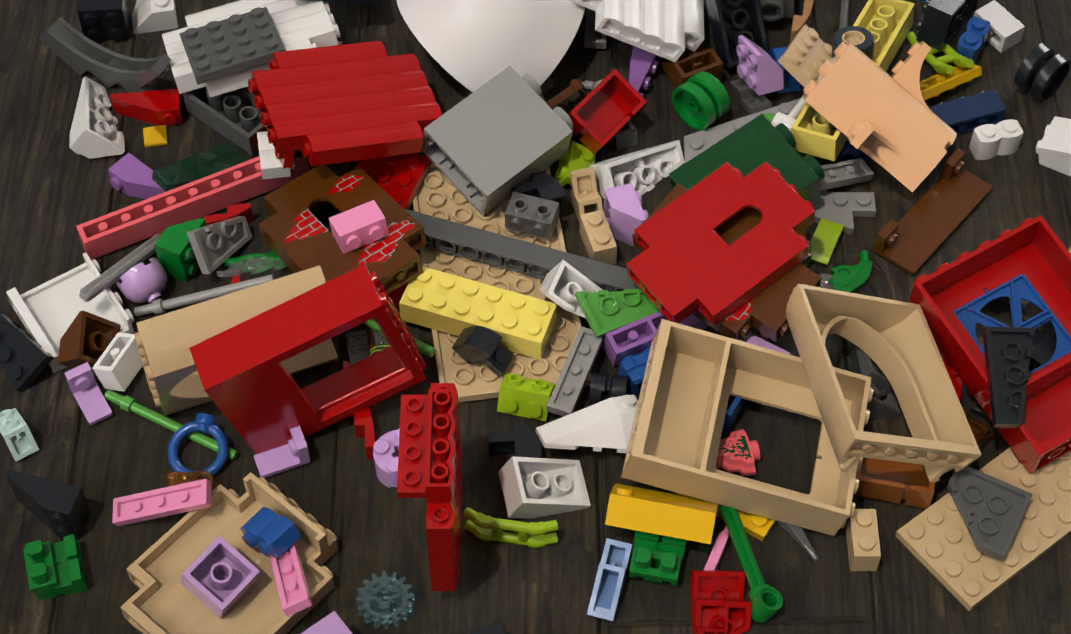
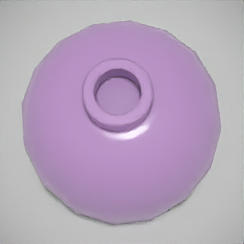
M150 258L151 263L144 265L143 262L135 265L120 277L122 283L117 282L116 285L128 300L134 303H145L148 301L151 304L153 300L162 297L161 292L167 284V274L157 258Z

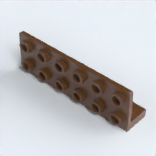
M958 148L945 161L941 177L898 223L891 219L877 234L874 252L909 274H916L992 190V185L964 169L965 163L963 161L966 152Z

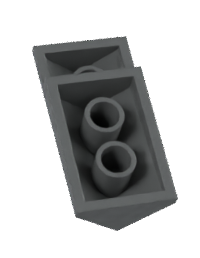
M846 339L852 372L872 377L870 388H873V395L870 403H867L866 409L870 411L868 421L899 417L901 412L895 392L885 374L864 351Z

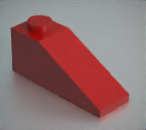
M178 88L110 94L114 113L158 126L183 124V103Z

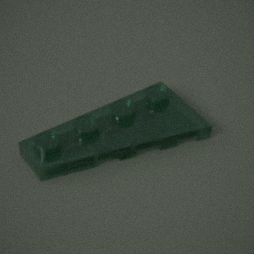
M226 142L153 171L152 179L167 192L248 161V159L233 145Z

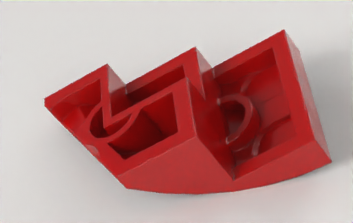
M691 570L690 602L693 634H742L750 630L752 602L744 599V571Z

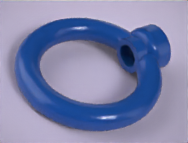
M197 413L195 421L183 425L173 434L168 445V460L172 469L182 478L192 481L208 479L217 474L224 466L228 457V441L223 431L215 425L216 417ZM195 431L211 434L218 444V454L215 461L209 467L198 471L190 470L183 466L178 457V448L185 436Z

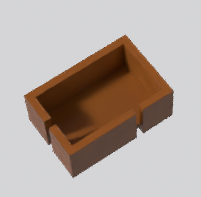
M863 457L861 468L856 473L859 485L855 496L900 504L901 500H906L905 505L927 509L934 495L935 483L929 481L922 464Z

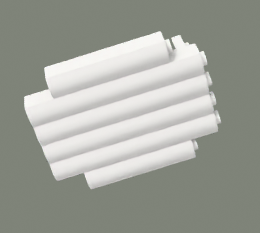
M239 0L185 16L188 27L162 34L168 57L171 59L170 65L179 94L206 86L210 97L247 87L252 71L270 70L269 63L197 85L179 33L185 32L189 28L205 26L211 21L227 19L234 14H244L254 8L267 7L286 51L338 45L337 38L341 36L328 3L306 0Z
M575 0L576 4L596 11V31L673 62L679 59L685 48L695 52L704 40L703 0Z

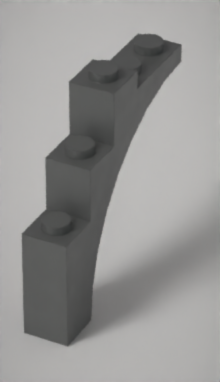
M62 17L53 22L39 38L79 76L87 71L94 74L106 87L110 88L116 83L129 93L156 90L155 84L167 73L169 69L166 66L171 62V59L166 54L148 59L118 54L90 40L74 29Z

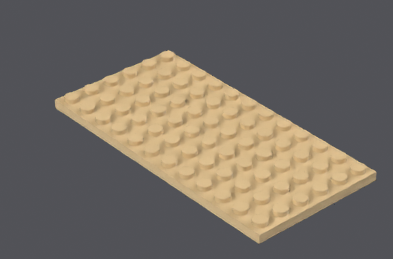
M433 162L431 163L413 200L415 212L566 252L560 218L557 221L551 239L505 228V211L511 196L485 216H482ZM549 167L546 168V169H545L543 172H541V173H546V174L551 175V173H550V168H549ZM425 247L419 249L423 267L555 303L539 290L544 281L542 279ZM557 305V321L541 360L511 352L515 356L504 374L500 376L493 373L480 360L469 364L452 349V346L459 336L431 329L434 348H436L435 358L439 383L455 384L458 392V403L499 397L500 385L505 374H519L525 378L543 379L554 383L555 388L581 327L579 315L566 311ZM591 373L588 376L585 386L591 385Z

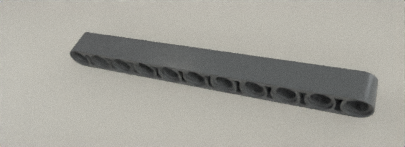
M405 209L424 227L427 245L424 246L425 248L542 280L545 279L550 270L564 260L601 289L608 290V292L640 289L628 276L626 268Z

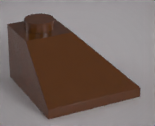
M84 310L80 311L60 339L58 364L75 368L88 362L92 369L116 334L120 332L121 325Z

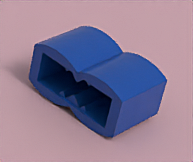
M974 16L969 20L966 31L959 38L956 52L972 59L974 65L977 62L979 53L985 47L990 29V21Z
M262 507L240 528L244 534L242 536L243 541L250 548H258L267 557L271 555L279 558L301 537L297 527L291 520L283 515L276 514L267 507Z

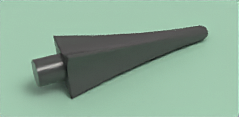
M776 520L814 561L819 560L802 527Z

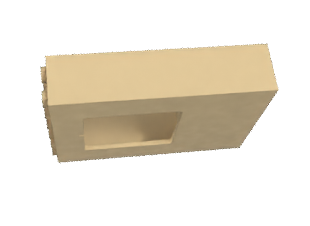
M662 319L650 346L621 477L835 536L840 528L845 527L847 519L852 518L854 514L855 503L852 502V498L858 489L859 479H856V473L861 468L863 457L847 472H841L801 358ZM833 367L857 431H863L864 425L867 424L870 416V411L866 409L867 403H870L873 395V388H870L872 377ZM729 396L741 397L821 421L816 453L818 458L815 460L810 494L796 492L716 469L715 464Z

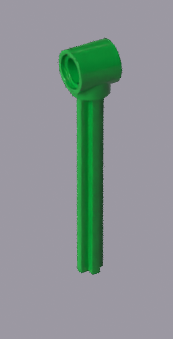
M718 504L751 588L748 593L750 602H752L751 618L759 623H766L783 605V597L777 589L769 584H765L737 509Z

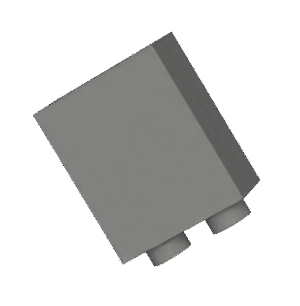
M511 66L504 69L425 127L423 132L424 139L421 150L482 216H485L510 197L512 187L521 183H528L531 173L543 172L564 156L568 151L573 133V123L569 115L560 107L551 109L541 98L542 91L535 79L528 74L521 77Z

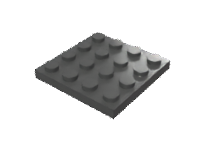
M267 7L254 8L250 12L234 14L227 19L211 21L205 26L189 28L185 32L179 33L197 85L269 63L273 58V52L286 51Z

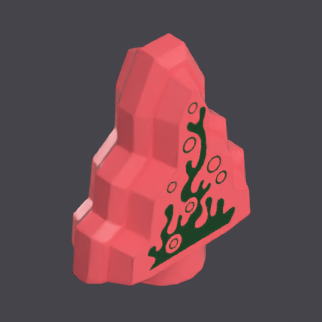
M743 429L730 433V437L720 439L715 464L716 469L723 468L729 473L739 472L742 476L756 475L755 461H760V450L757 441H749Z

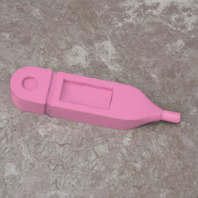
M727 526L719 533L704 570H717L727 546L729 536Z

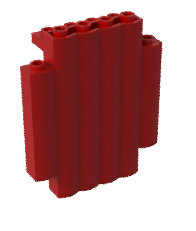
M381 41L273 52V58L269 61L270 70L252 71L251 79H248L249 92L254 94L255 107L261 112L262 126L267 128L268 141L270 144L273 143L276 159H280L283 169L293 167L296 150H302L304 157L308 158L311 167L418 153L422 149L424 128L442 116L441 109L435 101L433 91L428 86L426 76L421 70L415 54L387 56Z
M431 383L428 395H401L397 498H426V535L432 591H455L461 571L462 484L460 467L462 453L458 392L454 383Z

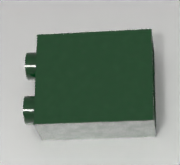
M760 114L669 173L671 190L677 183L689 190L726 162L733 168H738L743 177H746L763 163L767 162L772 168L776 167L780 171L783 179L788 184L791 183L796 187L799 196L804 201L808 200L815 206L821 202L820 181L825 178V174L818 161L812 155H807L802 159L793 149L796 147V141L786 125L779 123L774 127L763 114Z

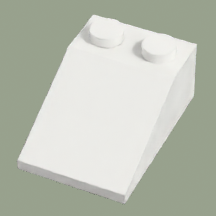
M512 456L498 472L509 518L533 519L587 509L591 506L580 460Z

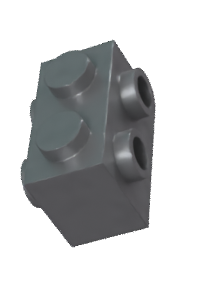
M513 192L505 211V228L515 232L532 234L540 238L551 239L559 219V202Z

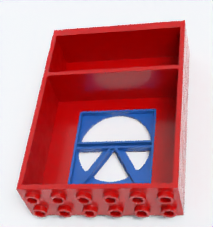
M1041 215L1034 219L1027 218L1019 227L1013 230H1005L997 239L983 242L971 253L969 251L962 253L956 261L940 265L930 275H921L914 281L908 302L920 304L936 345L991 421L992 413L984 344H979L975 326L976 323L991 327L1010 326L981 313V309L995 299L1009 297L1013 327L1038 328L1051 321L1056 333V349L1052 358L1047 363L1029 373V380L1025 391L1026 401L1022 425L1019 428L996 427L1029 474L1071 452V253ZM1024 299L1033 303L1043 312L1023 322L1020 300Z

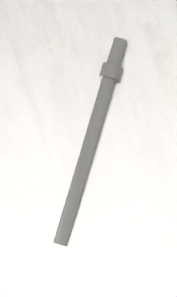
M271 274L167 300L162 298L153 300L151 304L135 307L134 313L137 317L151 313L155 315L165 313L168 309L217 298L275 280V276Z

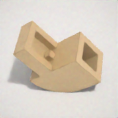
M593 167L569 171L572 191H570L579 222L580 215L603 210L602 198L597 192L595 170Z

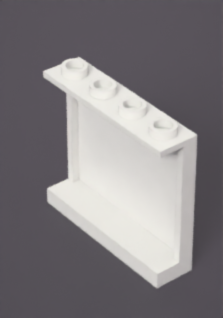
M86 252L83 253L84 264L21 295H19L15 287L6 291L12 308L32 340L39 343L45 352L50 353L54 357L48 364L53 373L67 367L58 364L60 339L80 311L84 310L120 324L121 333H134L131 324L134 322V318L128 308L123 309L121 297L117 292L113 293L111 291L112 285L89 302H85L79 297L80 290L101 275L99 264L95 259L91 260Z

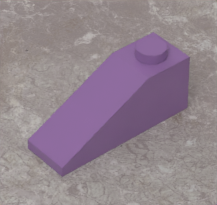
M127 153L108 169L111 185L117 191L121 190L128 196L148 199L176 188L130 153Z

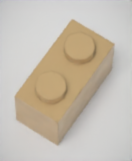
M599 210L580 215L579 233L589 259L612 265L616 264L617 245L604 211Z
M855 509L852 518H848L845 524L850 571H877L881 550L876 509Z

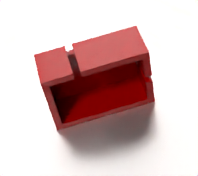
M613 69L568 114L573 123V134L575 136L580 134L582 137L579 140L595 154L647 101L616 69Z

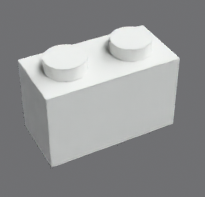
M995 0L974 12V16L990 21L987 41L1000 53L1021 42L1025 26Z
M118 332L93 366L94 373L105 389L125 391L143 366L134 334Z

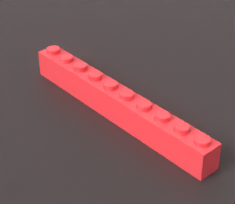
M296 150L294 154L295 169H290L291 177L263 180L260 156L77 225L76 228L81 243L91 260L152 237L157 233H162L169 226L201 218L227 208L228 205H235L279 188L310 171L308 158L304 157L302 150Z

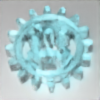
M383 571L382 577L379 578L373 573V580L371 582L366 579L363 580L364 588L357 589L359 597L356 598V605L358 606L359 615H364L366 624L373 620L374 628H378L381 623L384 624L386 630L389 629V623H393L398 627L399 619L408 620L407 612L414 611L412 603L415 602V595L412 594V585H406L405 577L398 580L397 572H393L391 577H388L386 571Z

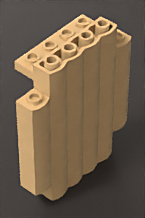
M250 472L243 478L246 489L245 494L239 497L233 489L227 490L221 484L218 485L211 492V507L187 513L127 568L130 580L139 590L120 608L126 620L143 634H287L334 588V575L327 567L322 565L338 551L337 537L331 530L324 529L311 514H306L299 508L293 499H287L273 483L269 484L263 477L257 478ZM262 507H267L276 514L283 515L291 520L301 534L296 544L312 606L288 617L282 610L270 556H265L256 547L250 548L242 539L244 534L240 528ZM219 536L226 540L260 571L257 581L221 619L180 583L182 573Z

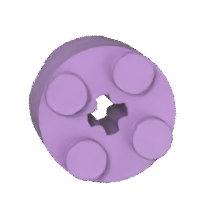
M400 428L381 436L374 443L373 447L377 478L383 485L389 488L391 486L397 487Z

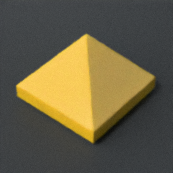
M166 125L143 128L145 148L168 145Z

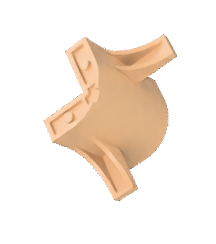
M850 41L846 44L842 42L833 52L836 56L831 62L826 60L818 69L820 74L816 82L811 80L803 89L805 93L803 96L804 100L846 135L849 142L856 149L863 151L913 192L947 153L946 149L953 144L957 133L929 109L921 94L919 83L920 70L931 47L924 41L920 44L916 42L907 52L909 57L904 62L900 60L892 69L894 74L890 76Z

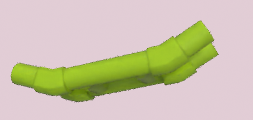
M914 32L907 34L906 38L910 42L911 47L916 42L921 43L916 40L917 37ZM948 44L941 51L931 47V50L925 57V60L939 74H952L954 68L948 65L951 62H954L955 65L961 68H971L974 65L972 59L957 53ZM943 52L946 55L936 58L933 54Z
M469 507L463 513V517L469 519L465 523L464 529L483 541L490 542L491 540L529 546L530 548L545 547V545L558 543L556 532L546 534V532L558 530L556 520L528 523L493 518L481 512L478 513ZM502 530L515 531V532H518V534H516V533H509V532H502Z

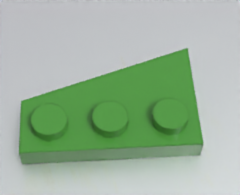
M624 289L623 291L612 292L599 290L598 292L590 293L577 291L575 294L596 339L605 336V333L660 311L641 289Z

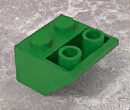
M199 218L169 226L154 244L158 260L168 276L187 283L191 276L197 273L199 264L186 232L206 226L205 219Z

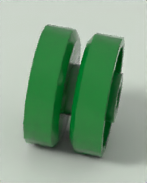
M705 71L695 73L687 82L682 83L672 92V102L677 114L684 123L698 131L708 128L716 119L722 117L730 109V99L726 89L716 77Z

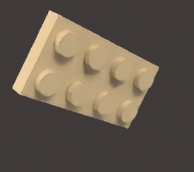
M805 24L795 35L778 62L805 88L811 80L816 82L819 78L818 75L820 73L818 69L826 60L831 62L833 59L832 46L824 43L819 38L818 33Z

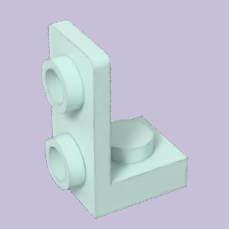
M17 409L1 411L0 433L14 460L18 461L38 451L39 448L30 429Z

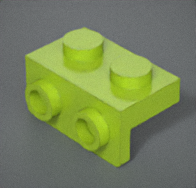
M573 140L569 144L567 153L558 159L559 166L555 173V178H557L561 186L563 187L566 183L571 185L569 171L590 168L589 165L595 163V154L587 147Z
M505 374L500 385L497 412L546 422L549 415L547 404L553 392L554 383L543 379L525 378L519 374Z

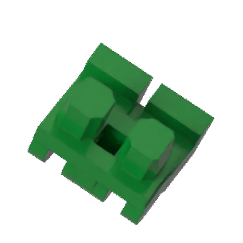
M635 531L629 578L636 579V576L644 577L645 581L656 583L666 581L670 582V585L677 586L687 540L663 536L662 542H659L658 534Z
M74 534L63 537L64 540L51 544L50 541L42 543L41 540L27 543L25 548H23L29 589L31 593H35L36 598L48 600L61 594L66 596L88 591L81 549Z

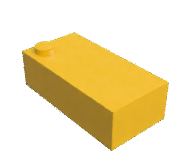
M615 483L609 497L605 525L711 544L718 504L698 498Z

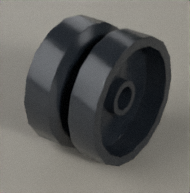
M1041 43L1021 63L1016 72L1014 84L1022 90H1030L1031 96L1040 102H1044L1059 89L1066 79L1071 68V60L1062 54L1055 55L1053 48L1045 43Z

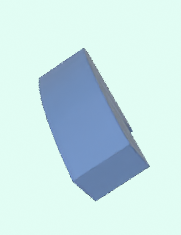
M606 538L587 611L588 616L614 621L633 551V544Z

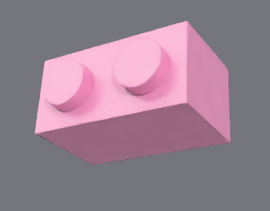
M374 200L329 218L333 237L343 253L389 236L386 218Z

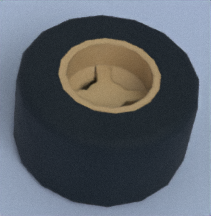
M847 26L835 32L832 42V58L836 56L833 53L842 42L846 44L848 41L853 43L870 59L873 58L874 36L870 31L858 26Z

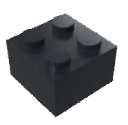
M77 0V14L84 36L94 42L130 39L131 20L126 0Z

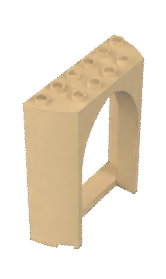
M319 265L137 322L139 332L134 333L144 372L156 407L161 406L164 416L212 401L204 391L189 349L190 347L326 283L321 266ZM330 338L281 363L288 373L292 375L338 360V356Z
M797 284L787 303L786 319L841 472H847L861 457L922 464L929 481L935 483L940 480L939 477L953 468L958 472L982 455L920 304ZM835 333L849 340L878 365L889 380L897 396L913 438L856 430L825 347L827 335Z

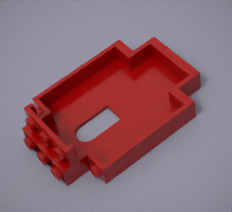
M726 162L634 229L635 240L644 251L626 263L627 274L669 321L679 324L699 310L715 327L808 257L809 244L806 240L807 228L814 224L815 208L808 200L804 201L799 196L796 187L791 183L788 184L776 167L772 168L767 162L763 163L746 177H743L738 168H733ZM751 207L759 210L762 214L761 222L729 246L714 231L745 208Z

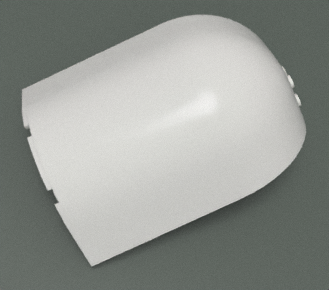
M396 0L403 19L422 46L450 75L471 92L479 89L509 66L521 77L525 74L530 75L541 86L559 64L571 45L585 11V7L576 4L575 0Z

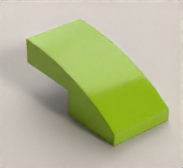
M821 218L811 240V262L828 267L844 225Z

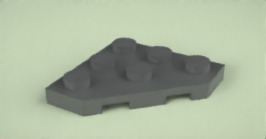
M969 466L964 467L958 472L954 470L947 488L977 550L1004 561L1033 494Z

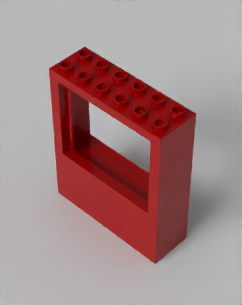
M365 264L189 348L204 391L256 454L288 444V440L292 439L290 433L292 428L300 426L305 438L427 379L423 371L427 366L417 350L418 346L414 337L410 334L407 325L403 322L383 284L381 285L376 272L370 273ZM374 318L390 344V347L302 389L299 388L281 363Z

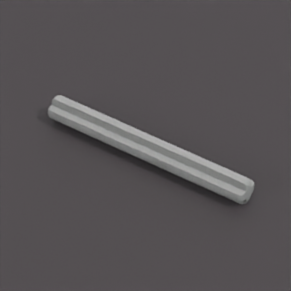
M155 234L80 290L79 297L85 302L91 301L118 281L129 269L156 252L154 244L162 234Z

